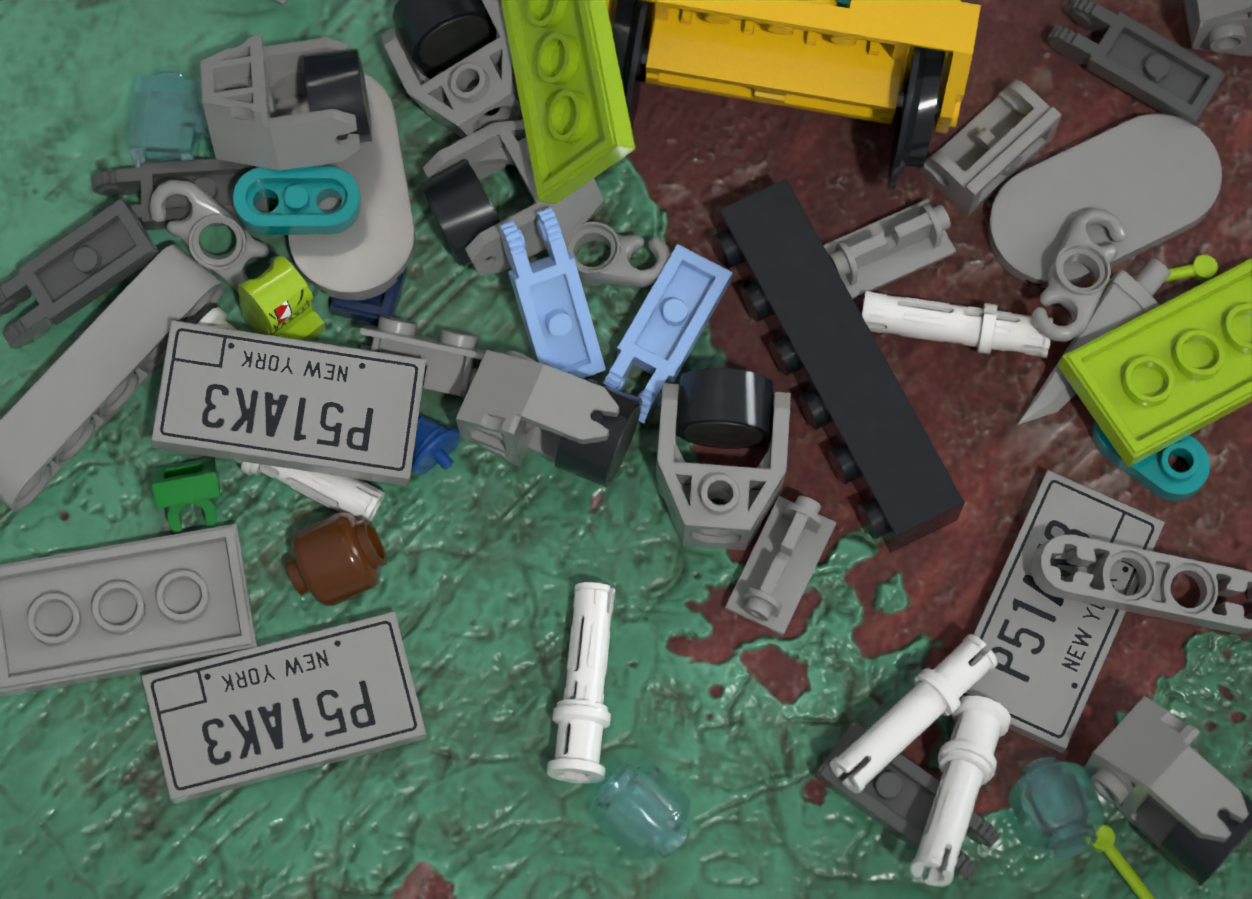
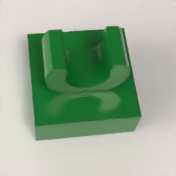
M215 457L152 469L151 486L156 509L168 507L167 519L170 528L174 532L182 531L180 511L189 504L199 505L204 510L207 526L215 525L217 506L214 498L220 497V480Z

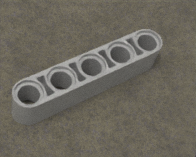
M176 244L163 249L0 420V500L15 512L29 505L165 361L171 320L198 324L216 306L223 294L225 285Z

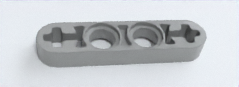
M1059 535L1043 543L1034 552L1031 560V574L1036 585L1043 592L1054 597L1235 634H1248L1252 632V613L1244 617V608L1241 605L1223 602L1214 606L1218 595L1233 597L1245 592L1246 589L1248 590V600L1252 602V572L1077 535ZM1065 551L1067 552V563L1087 567L1096 562V556L1099 558L1092 574L1075 572L1065 577L1064 580L1060 579V569L1051 566L1050 559ZM1116 561L1127 562L1136 569L1140 584L1134 595H1123L1113 588L1110 581V570ZM1177 574H1186L1197 582L1200 589V598L1194 608H1185L1174 600L1171 594V583Z

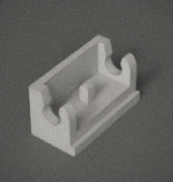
M1015 79L946 145L929 157L919 172L968 217L1053 139L1062 114L1054 107L1051 108L1025 83Z

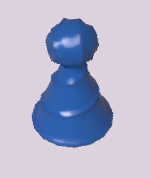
M419 415L412 472L415 475L425 474L438 463L444 470L448 469L454 463L448 455L455 450L461 440L459 430L430 420L425 415Z

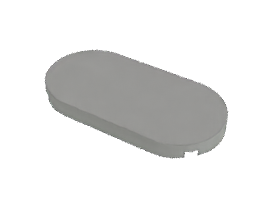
M365 73L364 78L370 109L372 141L360 143L361 150L343 162L317 165L340 168L348 172L355 179L361 197L359 217L349 229L338 234L288 235L295 266L299 274L309 284L311 282L316 288L323 290L324 294L330 297L355 301L370 299L386 292L398 281L397 277L404 272L406 266L407 268L409 267L416 250V233L393 104L384 88ZM307 94L279 98L275 105L276 117L310 112ZM326 198L319 204V209L324 212H334L340 207L341 202L336 198Z
M1148 114L1128 120L1012 177L997 194L991 209L988 231L991 249L998 262L1010 275L1023 282H1026L1027 279L1033 283L1042 284L1041 287L1047 288L1048 271L1074 217L1091 208L1104 209L1114 214L1122 223L1125 232L1123 241L1114 242L1109 231L1099 224L1088 226L1086 233L1098 246H1104L1109 243H1114L1117 246L1118 254L1110 262V267L1112 268L1188 231L1205 218L1210 207L1215 202L1221 187L1222 167L1219 155L1213 143L1198 127L1179 117L1166 114ZM1069 262L1063 265L1064 275L1073 285L1094 276L1091 269L1083 263Z

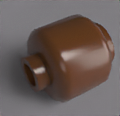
M346 512L337 513L298 531L292 543L294 558L286 561L287 572L296 591L301 596L310 593L314 599L326 607L336 606L374 589L380 581V568L387 565L383 544L368 519L358 521L352 514Z

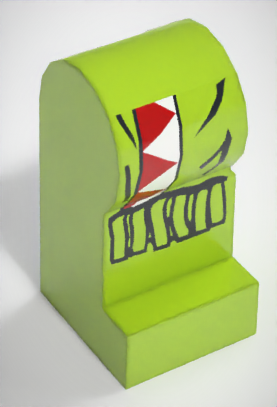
M279 254L275 257L270 267L258 278L243 281L238 285L242 317L254 333L312 342L326 331L325 323L313 309L312 300L314 297L310 288L295 267L284 256Z

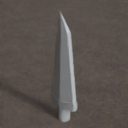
M1153 258L1150 259L1135 279L1124 270L1119 269L1109 280L1110 284L1100 298L1084 333L1072 340L1063 355L1160 306L1153 295L1171 275L1169 269ZM1057 365L1017 425L1057 413L1077 394Z

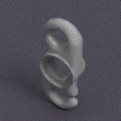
M172 179L160 184L151 194L149 202L151 219L157 223L166 219V201L174 195L186 197L191 204V211L185 219L169 221L167 224L168 233L183 239L189 246L192 256L200 265L210 269L238 291V285L243 281L249 280L245 274L247 263L254 258L267 257L269 254L268 245L255 240L247 232L246 227L240 222L236 213L225 208L196 184L189 181ZM223 223L234 231L237 243L229 253L214 255L207 252L201 245V231L209 224ZM273 256L270 259V265L272 264L274 258L277 256Z
M1091 208L1074 217L1048 271V287L1041 293L1040 303L1045 307L1059 303L1068 310L1072 317L1070 324L1058 326L1049 320L1047 312L1043 307L1034 309L1032 317L1036 328L1043 336L1053 341L1067 342L1084 333L1104 288L1110 279V262L1118 254L1117 246L1114 243L1098 246L1086 233L1088 226L1099 224L1109 231L1114 242L1123 241L1125 232L1122 223L1114 214L1104 209ZM1069 262L1085 264L1094 274V285L1087 288L1074 286L1066 279L1063 265Z
M586 222L576 227L572 233L571 241L566 246L575 259L581 283L589 286L609 284L646 288L656 282L671 256L669 247L659 237L651 238L648 242V247L655 254V264L652 268L646 270L636 269L631 265L630 258L634 251L643 247V238L639 235H618L611 227L600 222ZM589 241H601L610 247L611 254L602 265L587 267L577 261L576 253L578 249ZM535 255L528 258L529 263L538 261Z

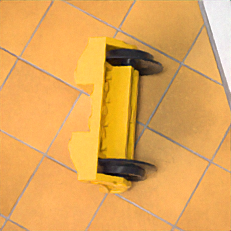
M606 0L632 130L645 64L646 83L886 124H892L896 107H899L887 181V189L892 190L895 189L905 167H924L934 118V132L947 134L949 127L956 128L972 61L981 5L961 2L960 0H849L847 8L838 7L836 0Z

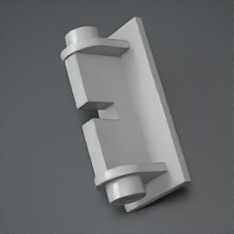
M929 199L823 245L852 299L864 295L865 290H876L956 254V250L945 229L951 227L949 216L942 205L932 207Z
M380 316L378 325L368 324L360 329V334L373 337L372 346L361 344V350L426 359L427 370L423 388L457 395L462 398L466 397L478 368H474L476 359L482 360L486 350L492 351V349L477 346L478 335L452 329H441L440 338L415 333L416 322L396 317Z
M800 495L794 503L778 496L725 606L726 610L782 636L784 635L837 523L818 514L821 509V505L818 502Z

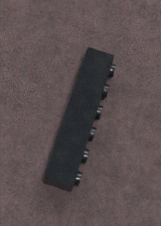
M785 178L719 209L717 233L712 235L716 252L723 265L727 269L735 266L742 278L745 287L741 288V295L751 317L756 322L764 319L774 338V340L770 341V349L779 369L785 376L791 373L794 374L804 393L799 395V402L807 421L814 430L822 427L833 447L828 450V455L835 473L843 484L853 483L863 502L858 505V511L869 535L874 540L882 537L891 553L957 521L965 502L788 180Z

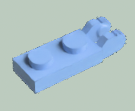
M548 207L537 211L536 218L537 228L549 257L529 263L523 234L513 220L499 225V232L506 256L512 268L508 273L534 360L583 379L602 372L606 368L575 259L566 248L554 211Z
M679 244L676 245L617 348L618 357L603 384L623 391L633 365L652 374L647 386L638 396L643 400L639 421L644 424L650 418L661 399L663 383H674L732 280L733 272Z

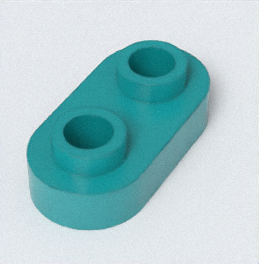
M313 166L283 171L258 167L246 172L236 183L233 192V203L240 222L248 230L262 235L338 234L349 229L356 222L361 211V197L357 182L348 172L337 167ZM267 197L275 199L278 205L273 211L263 213L255 208L257 202ZM326 198H336L341 202L340 207L334 212H324L319 209V204Z
M1095 420L1093 422L1092 438L1098 451L1158 497L1174 502L1187 500L1197 494L1207 480L1210 471L1209 456L1201 443L1192 436L1188 435L1142 461L1127 467ZM1171 456L1183 457L1188 463L1189 470L1182 473L1174 471L1169 466L1168 458Z

